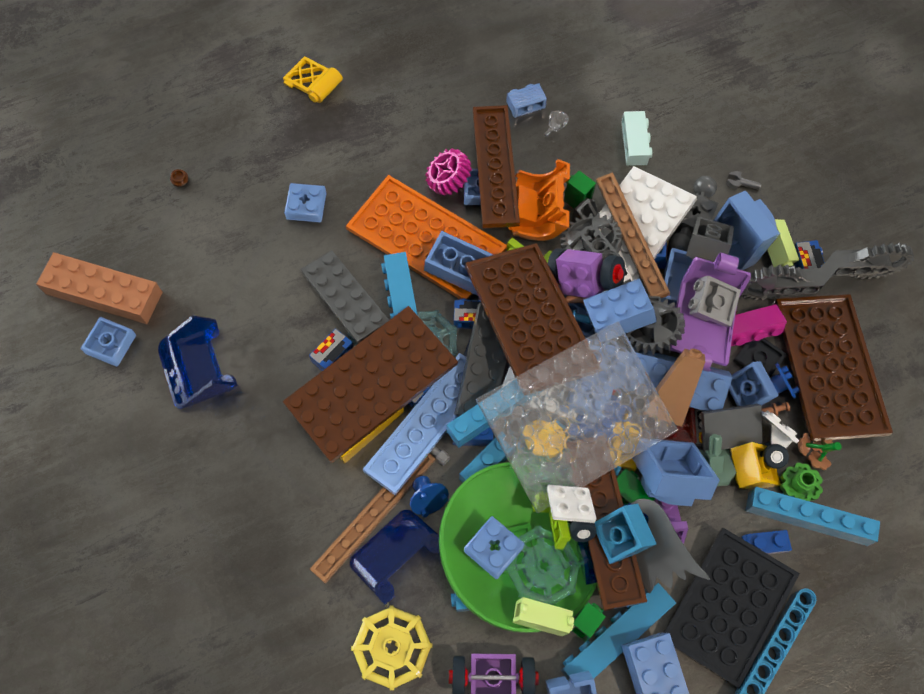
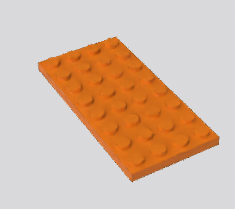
M390 175L383 180L346 225L348 231L387 255L406 252L408 266L411 270L458 299L464 298L469 300L473 293L424 271L425 260L441 230L493 255L505 252L507 249V245Z

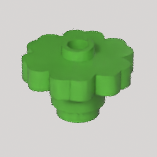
M796 463L793 467H787L780 476V479L783 481L780 489L784 495L810 502L817 500L823 492L820 486L823 482L822 477L817 470H811L808 464Z

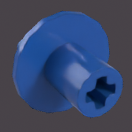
M778 362L775 363L779 374L771 377L770 380L777 393L779 394L789 389L793 398H796L795 394L799 392V388L797 386L792 389L787 380L792 377L791 373L788 372L789 369L787 366L781 368Z
M420 476L414 480L412 486L415 493L410 499V507L414 513L427 517L429 514L438 511L449 500L448 489L443 484L431 483L427 476Z

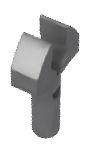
M740 171L731 172L727 177L730 179L727 180L726 184L733 190H737L739 186L757 190L761 188V183L744 179Z

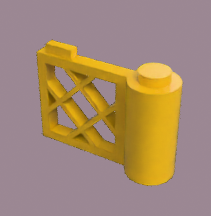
M304 56L283 77V83L290 88L295 87L307 93L314 103H321L343 80V77L335 68L331 67L328 69ZM306 63L309 64L310 67H311V68L302 69V67H303ZM322 71L320 75L314 76V72ZM311 73L310 77L302 78V74ZM293 76H300V79H291ZM312 81L308 88L303 86V83Z

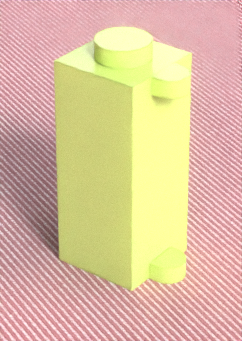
M775 219L780 235L767 249L773 267H777L779 264H781V267L789 265V267L794 266L793 263L799 261V257L785 220Z
M523 597L516 601L513 623L564 636L572 631L574 617H572L573 611Z

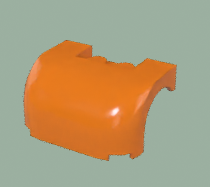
M557 159L556 168L546 174H532L518 170L515 177H517L516 190L520 226L509 227V230L513 232L514 236L533 241H544L557 237L569 228V211L563 209L564 183L570 179V163Z

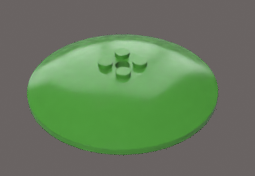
M506 462L488 466L471 475L459 486L450 498L441 519L439 551L442 566L450 586L457 597L472 613L485 622L503 630L519 633H536L541 631L513 623L517 600L525 597L573 611L572 617H574L592 596L597 582L588 543L577 542L571 537V540L567 542L563 550L555 549L549 513L533 512L532 504L538 492L547 493L548 485L572 486L550 470L522 462ZM491 516L525 543L520 554L516 556L498 579L493 578L464 552L467 543ZM490 544L491 551L498 550L497 544Z

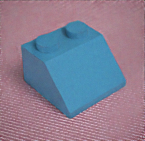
M639 504L622 506L595 522L596 534L609 564L638 554L657 544Z

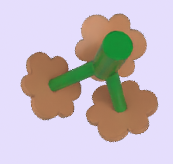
M804 433L803 438H800L798 442V448L803 456L809 453L810 448L814 450L808 456V460L811 461V465L814 468H821L822 470H826L827 467L831 466V462L827 459L826 454L831 451L841 450L842 446L839 442L833 443V440L813 441V443H810L811 440L808 433Z

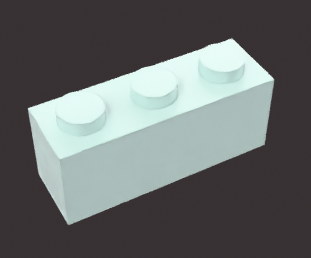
M645 111L624 112L621 124L626 166L647 165L649 158H652V147H649L651 136L647 132L649 120L645 117Z

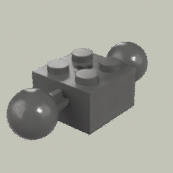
M701 176L695 181V194H691L697 196V201L674 231L676 234L669 241L670 250L675 248L687 251L698 216L712 220L719 204L707 199L712 197L717 190V183L712 177Z

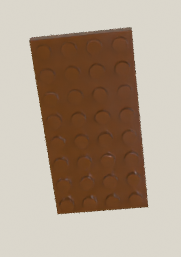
M537 243L466 262L465 268L523 396L600 372L601 368Z
M851 294L776 299L775 304H777L787 321L783 337L796 387L798 386L799 388L798 394L810 440L823 441L890 436L893 431Z
M408 306L283 400V403L328 460L333 463L458 365V361Z

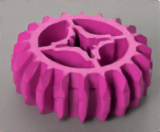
M445 149L444 153L439 152L438 157L434 156L435 159L433 162H430L431 165L427 167L428 172L425 174L430 188L437 194L444 196L447 194L452 195L453 191L458 193V189L460 187L463 188L464 183H468L467 178L471 177L469 172L472 171L470 160L464 153L458 149Z

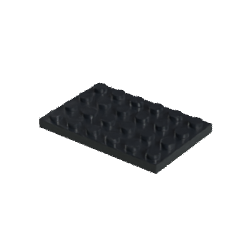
M721 528L700 566L711 580L695 575L664 633H670L674 648L735 687L740 688L800 573L727 529Z

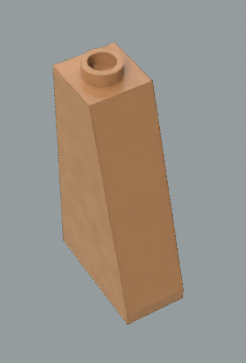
M684 349L645 401L642 415L682 427L705 364V354H702L697 349Z

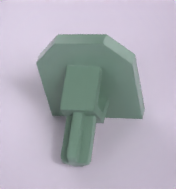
M712 434L709 437V450H705V452L703 450L699 451L720 481L717 486H727L735 477L736 470L729 450H721V435Z

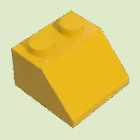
M750 442L731 448V458L736 470L735 479L739 488L751 490L755 487L769 488L781 485L777 469L769 467L763 460L764 456L760 457V451H763L767 447L766 445Z

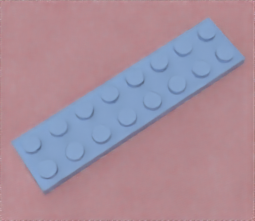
M461 353L456 356L458 365L431 386L363 468L365 474L394 495L399 492L447 432V424L459 417L454 415L466 362V357Z

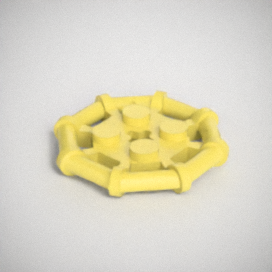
M389 605V608L362 619L363 623L354 645L351 646V651L354 652L364 680H370L393 691L396 687L422 676L421 673L430 649L433 648V643H430L421 622L422 618L419 615L415 616L395 608L394 605ZM395 617L409 622L406 628L394 624ZM389 619V624L377 629L374 626L375 623L381 620ZM414 627L421 643L414 644L410 631ZM370 629L374 632L369 645H363ZM392 641H395V646L398 647L397 651H393L392 654L388 653L386 644H391ZM414 649H420V654L414 666L410 659ZM364 651H370L374 663L370 666L367 664L363 654ZM406 665L411 670L395 678V670L401 669ZM377 666L388 670L389 678L375 673L374 671Z

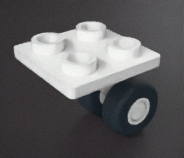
M768 410L766 412L761 411L762 418L771 424V441L763 444L767 447L760 451V457L764 456L763 460L769 467L780 469L789 461V453L786 448L792 441L796 444L799 441L795 437L797 433L783 423L780 424L781 419L774 413H770Z
M548 485L547 493L552 518L554 520L568 521L573 540L587 542L593 539L596 535V515L589 489Z

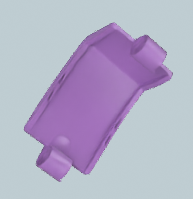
M721 252L714 262L695 257L684 275L676 308L680 307V313L684 314L685 333L682 334V340H677V346L670 344V350L682 353L684 349H697L701 351L702 354H705L703 370L708 372L711 371L712 363L727 366L729 363L735 314L731 327L722 326L711 320L704 321L690 315L691 309L688 308V304L695 296L694 283L701 277L711 276L740 289L741 296L751 278V273L737 269L738 257Z

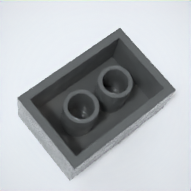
M698 216L686 256H689L692 260L698 257L714 262L720 252L729 254L734 226Z

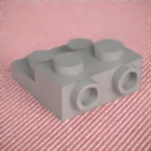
M711 276L699 278L693 286V289L696 291L695 296L688 304V308L691 309L690 315L704 321L711 320L722 326L731 327L741 290Z

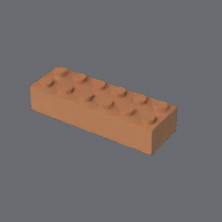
M54 252L36 283L47 295L144 324H148L163 293L154 281Z

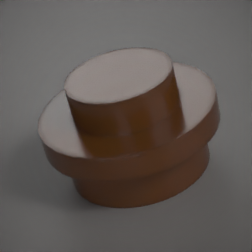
M181 169L174 170L170 176L171 183L178 187L185 185L189 180L188 174Z

